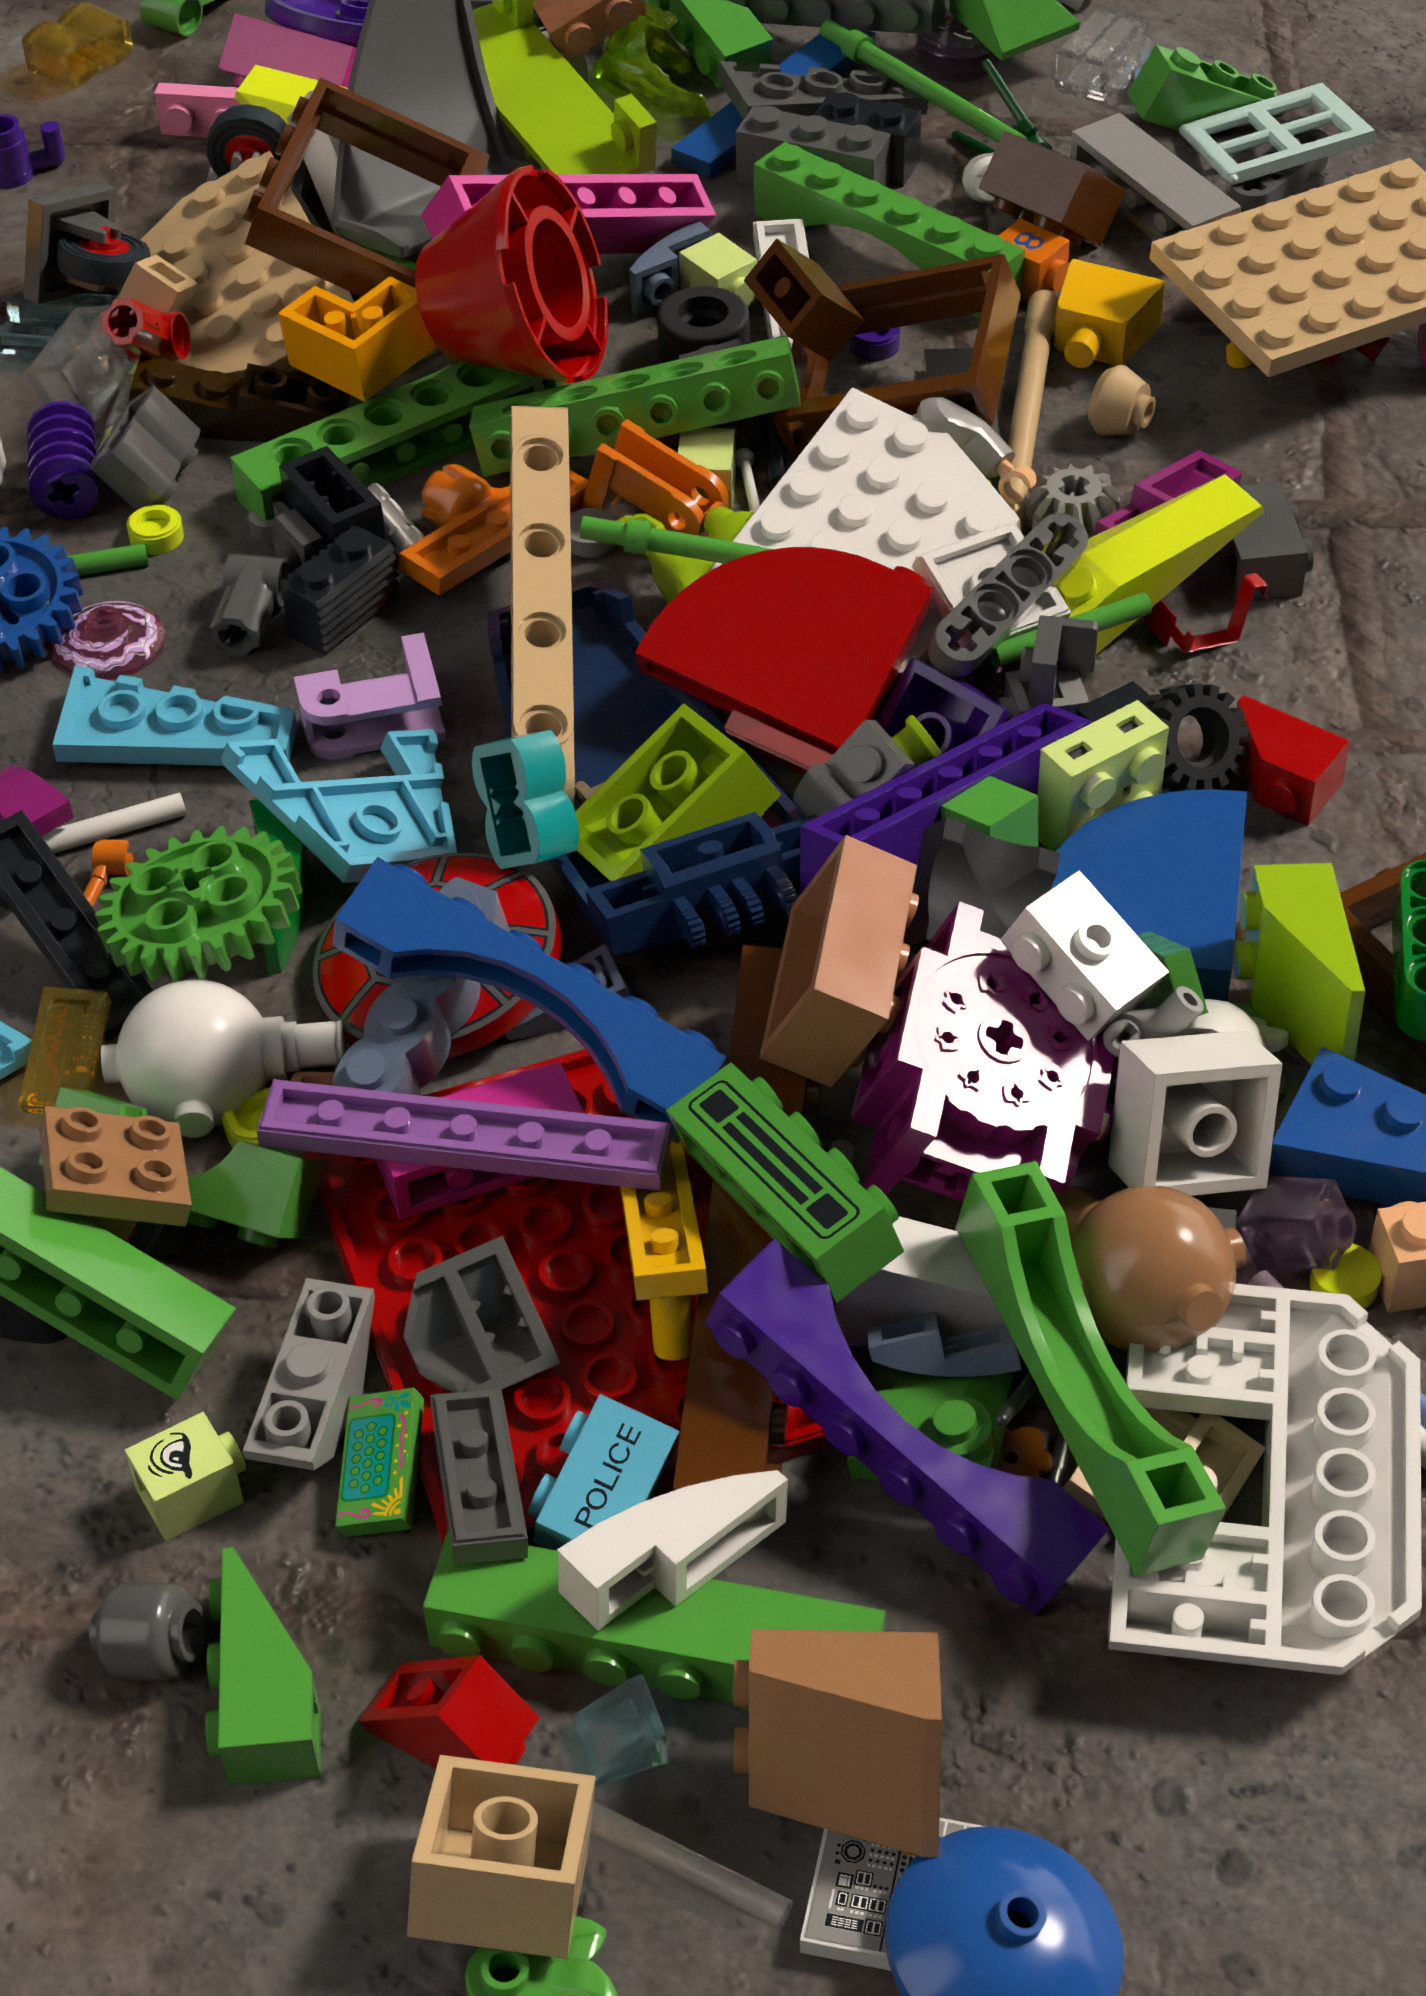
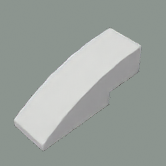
M778 1470L733 1475L685 1486L640 1502L597 1523L557 1549L558 1591L598 1631L654 1588L676 1607L786 1522L788 1479Z

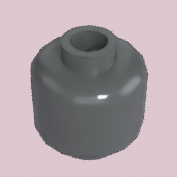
M178 1583L120 1584L106 1595L99 1610L94 1613L89 1627V1640L93 1651L98 1654L106 1672L116 1680H176L191 1667L194 1661L201 1657L205 1649L207 1640L206 1614L202 1606L197 1601H194L191 1593Z

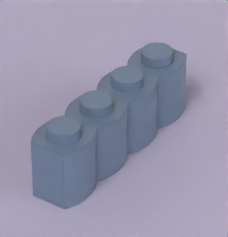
M459 877L451 879L439 890L440 893L450 899L461 897L472 902L484 913L487 920L508 932L510 931L497 891ZM419 975L395 978V983L385 989L371 1006L364 1025V1037L353 1044L340 1060L334 1073L332 1086L421 1095L420 1089L434 1079L448 1057L451 1034L460 1029L474 1012L480 997L481 984L457 977Z

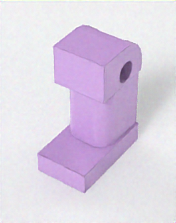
M424 632L401 636L405 673L345 684L340 683L337 669L294 677L306 745L312 754L319 758L334 760L354 757V754L380 750L386 733L389 731L434 729L438 741L446 740L445 729L438 707L442 706L441 695ZM332 732H341L344 734L342 737L337 739H328L325 737L327 734Z

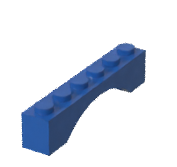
M377 857L335 918L332 946L388 978L419 975L463 978L498 987L531 1002L561 1023L589 1052L608 1081L619 1110L633 1119L671 1123L672 1141L677 1144L681 1140L666 1109L721 1070L725 1062L726 1056L719 1053L715 1045L704 1035L690 1029L682 1031L660 1019L655 1009L645 1001L633 996L623 998L602 986L598 977L589 969L576 963H568L566 965L543 952L541 945L528 934L518 930L506 931L487 920L484 913L472 902L461 897L450 899L428 886L427 881L420 873L406 865L396 864L393 866Z

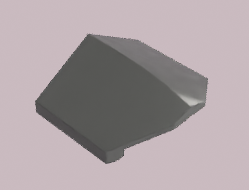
M503 1236L416 1273L403 1338L410 1356L422 1377L452 1393L488 1389L505 1390L560 1364V1360Z

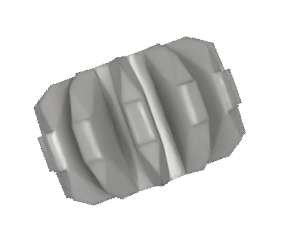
M1069 462L1066 469L1063 470L1048 467L1045 476H1037L1036 485L1029 489V499L1026 500L1025 517L1028 518L1027 526L1033 529L1042 519L1050 514H1067L1082 523L1089 539L1094 536L1097 521L1120 509L1118 488L1111 485L1109 474H1094L1092 465L1078 469L1074 468ZM1060 538L1056 542H1051L1053 550H1057L1061 545L1067 544Z

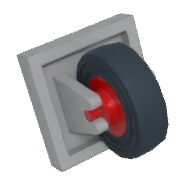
M250 104L233 106L219 114L207 136L206 154L211 167L206 182L222 177L238 168L247 159L258 157L269 150L275 159L280 160L282 156L275 154V151L287 123L278 114L269 109ZM303 159L292 183L305 202L311 176Z

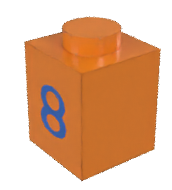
M1018 219L998 235L1003 240L1025 249L1023 301L1029 302L1030 296L1039 290L1055 293L1062 289L1069 267L1070 240L1023 219Z

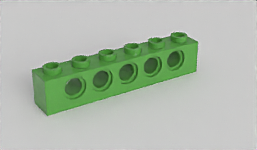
M785 335L473 406L469 427L483 477L510 471L511 406L567 407L569 458L596 452L602 443L610 448H614L620 425L626 419L644 429V432L651 437L660 438L801 406L800 389L789 338Z
M461 361L230 457L237 500L249 513H256L260 519H275L273 503L277 501L284 503L279 465L325 446H328L367 488L372 483H377L381 486L474 447L469 427L473 406L544 390L543 378Z

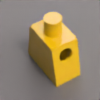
M1072 259L1057 303L1054 347L1059 352H1064L1066 360L1077 368H1086L1094 360L1112 365L1125 364L1162 323L1166 281Z

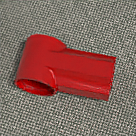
M116 298L113 300L110 308L101 313V332L108 334L112 338L114 345L125 349L128 358L132 362H138L140 355L176 360L185 359L189 354L191 345L190 328L182 312L162 313L132 298Z

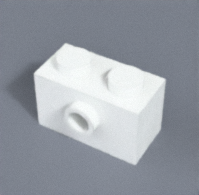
M1080 870L1027 906L1000 939L1011 952L1017 965L1032 976L1056 1004L1060 1014L1068 1022L1072 1023L1088 1042L1105 1030L1118 1015L1125 1011H1130L1139 1005L1169 972Z

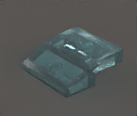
M23 288L6 301L7 322L0 326V355L90 363L102 350L109 338L108 334L101 332V313L107 311L112 305L113 300L118 298L119 295L78 293L36 304L23 298Z

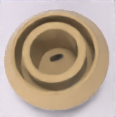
M1117 365L1107 369L1098 379L1089 402L1088 421L1095 433L1102 437L1133 435L1140 427L1145 428L1150 423L1155 411L1156 399L1151 396L1149 384L1127 366Z

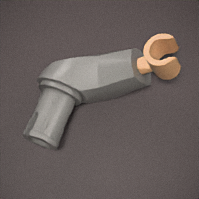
M931 397L922 400L917 408V413L911 415L924 424L928 431L948 433L986 479L999 475L1001 477L998 487L999 493L1008 503L1017 504L1023 500L1022 495L1012 487V477L1022 479L1029 488H1033L1036 485V474L1034 471L1024 465L1014 467L1011 464L1015 457L1013 450L985 421L962 406L944 397Z

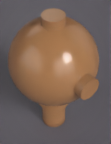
M1069 1186L1065 1192L1058 1191L1055 1194L1066 1214L1072 1251L1082 1288L1096 1327L1104 1341L1124 1351L1129 1350L1130 1343L1144 1345V1351H1160V1348L1165 1345H1171V1350L1190 1345L1196 1337L1212 1327H1216L1231 1303L1235 1290L1236 1269L1242 1268L1246 1262L1245 1244L1236 1229L1232 1227L1224 1228L1216 1215L1202 1202L1182 1191L1169 1187L1138 1186L1127 1188L1100 1201L1079 1186Z

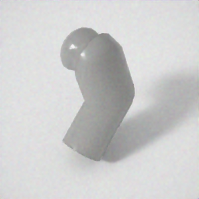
M1180 986L1158 1008L1125 1011L1106 1027L1103 1033L1105 1048L1112 1055L1119 1057L1121 1041L1179 1036L1203 1011V1002L1194 991Z

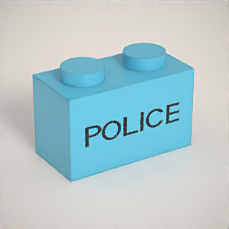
M599 1394L590 1414L587 1415L578 1410L565 1433L560 1450L569 1454L558 1478L546 1473L534 1494L527 1513L537 1518L533 1542L546 1549L557 1551V1549L597 1523L640 1502L652 1499L674 1454L679 1431Z

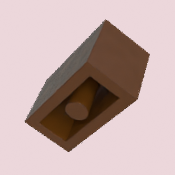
M777 238L744 279V282L789 338L830 362L864 321L863 317L818 263Z

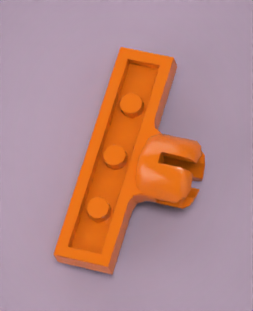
M456 464L444 465L442 471L436 470L433 472L421 491L422 503L426 505L422 508L421 515L438 529L399 553V571L441 596L509 553L510 485L504 488L491 487L485 479L467 468ZM569 469L571 514L582 507L588 480Z

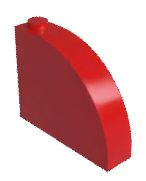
M786 547L749 554L722 564L702 575L684 588L666 605L651 624L635 652L638 670L731 714L734 709L833 755L864 720L875 719L931 609L933 588L926 585V580L920 574L909 568L896 566L893 570L859 555L834 549Z

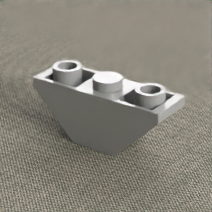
M306 1278L244 1445V1459L316 1470L343 1452L349 1396L363 1395L375 1300L374 1289Z

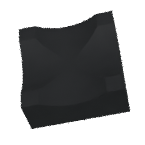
M948 817L924 829L913 893L919 895V903L916 913L906 930L904 942L909 945L910 953L917 954L922 947L927 945L959 901L984 910L980 931L1001 939L1027 906L1051 890L1057 875L1060 853L1042 847L1026 846L1000 840L981 833L964 822Z

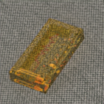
M43 987L19 1100V1106L24 1113L43 1114L45 1106L54 1107L60 1087L93 1092L111 999L106 991Z

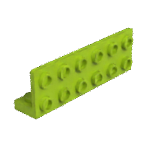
M492 0L491 4L473 10L482 57L499 117L543 169L548 168L556 175L644 174L656 169L657 121L632 93L614 100L613 113L534 24V0Z

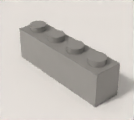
M1121 113L1072 131L1070 158L1089 165L1124 188L1126 192L1117 212L1153 241L1241 213L1242 206Z

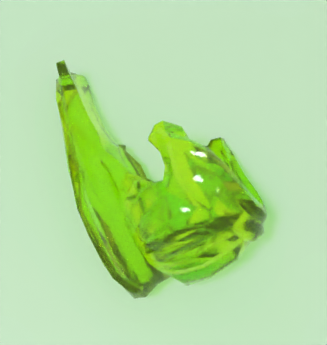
M643 1L647 9L645 16L639 15L637 21H631L629 26H623L621 31H614L613 36H606L602 45L604 53L593 64L591 75L606 91L618 98L632 93L645 109L691 118H711L714 113L707 109L706 99L702 94L688 92L674 85L669 80V75L661 70L672 69L680 75L691 71L689 58L683 55L681 47L666 32V30L668 31L677 23V16L649 2Z

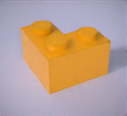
M391 276L354 303L314 286L278 312L289 365L364 402L437 347L424 324L418 304L416 288Z

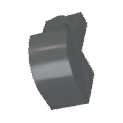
M864 720L825 764H813L798 784L793 796V803L805 817L813 814L819 817L908 772L915 764L876 720Z

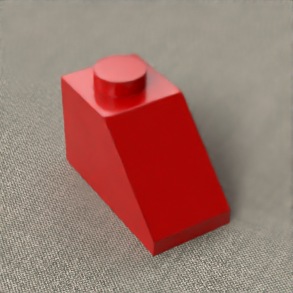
M1243 695L1238 700L1237 707H1242L1246 717L1236 722L1238 727H1249L1250 737L1239 738V746L1248 747L1249 749L1247 758H1239L1238 761L1254 801L1309 826L1343 784L1350 740Z
M481 1655L400 1663L358 1722L367 1732L437 1768L440 1755L516 1765L526 1748L524 1740L540 1717Z

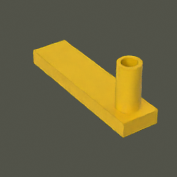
M671 1141L661 1191L620 1186L636 1300L650 1299L655 1355L664 1360L676 1361L689 1357L691 1353L694 1330L692 1295L708 1293L705 1260L683 1143L680 1141L677 1144Z

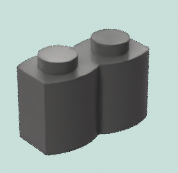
M153 385L131 400L116 420L110 436L94 456L90 469L136 511L152 503L154 505H163L171 498L179 486V483L174 480L176 475L183 471L198 454L199 450L194 445L201 429Z

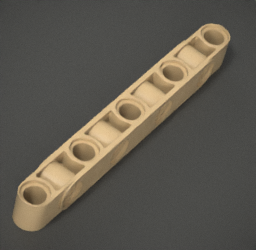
M511 406V737L551 730L560 743L565 759L566 782L564 792L574 807L575 766L568 408Z

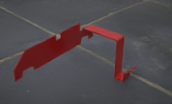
M1257 573L1245 575L1242 579L1232 615L1225 630L1193 636L1187 630L1184 635L1176 626L1177 617L1162 600L1152 607L1151 614L1145 616L1144 622L1165 646H1168L1171 636L1180 649L1186 653L1238 642L1255 588L1270 603L1272 602L1266 596L1267 583Z

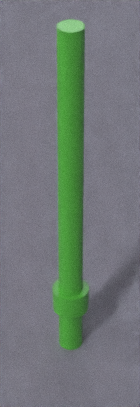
M827 19L821 25V36L839 46L844 56L857 64L867 63L993 141L999 143L1004 131L1027 140L1025 135L875 46L874 40L857 29L850 31L832 19Z
M583 516L580 527V539L624 546V552L648 556L649 551L725 564L742 556L772 549L653 528V522L634 518H629L628 523Z

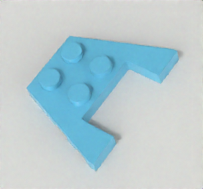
M434 729L389 731L386 733L380 750L395 773L394 776L301 782L277 739L228 741L221 757L223 765L343 883L361 881L377 857L395 866L396 864H405L432 855L457 853L449 803L443 802L441 792L444 774L442 764L436 763L435 751L438 746V739Z

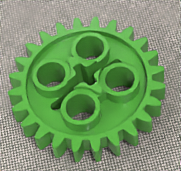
M219 826L209 838H203L199 829L194 830L190 841L183 844L175 837L169 838L168 850L161 853L155 849L148 848L145 850L148 861L144 864L137 862L125 864L129 877L111 878L109 882L114 892L100 895L99 900L103 909L95 912V916L100 926L97 929L107 953L111 954L117 967L125 964L131 976H135L145 970L149 981L154 982L166 971H169L173 982H176L183 978L187 970L194 969L198 978L203 979L211 965L218 964L221 969L228 971L231 970L232 957L240 955L250 960L254 958L251 946L255 943L272 945L275 940L271 929L289 928L291 924L287 913L299 910L300 906L296 896L302 894L303 890L290 852H285L282 841L277 840L270 843L267 832L264 831L251 838L247 827H241L231 837H228L224 826Z

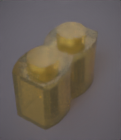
M82 2L71 6L62 13L57 21L42 22L30 29L22 38L27 70L67 88L76 87L87 82L99 68L105 69L118 65L133 51L129 20L89 2Z

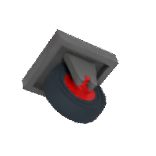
M99 182L28 199L23 298L36 304H41L90 290L103 292V289L107 287L117 288L118 286H124L134 264L151 256L150 249L145 242L134 236L122 233V228L115 224L116 187Z

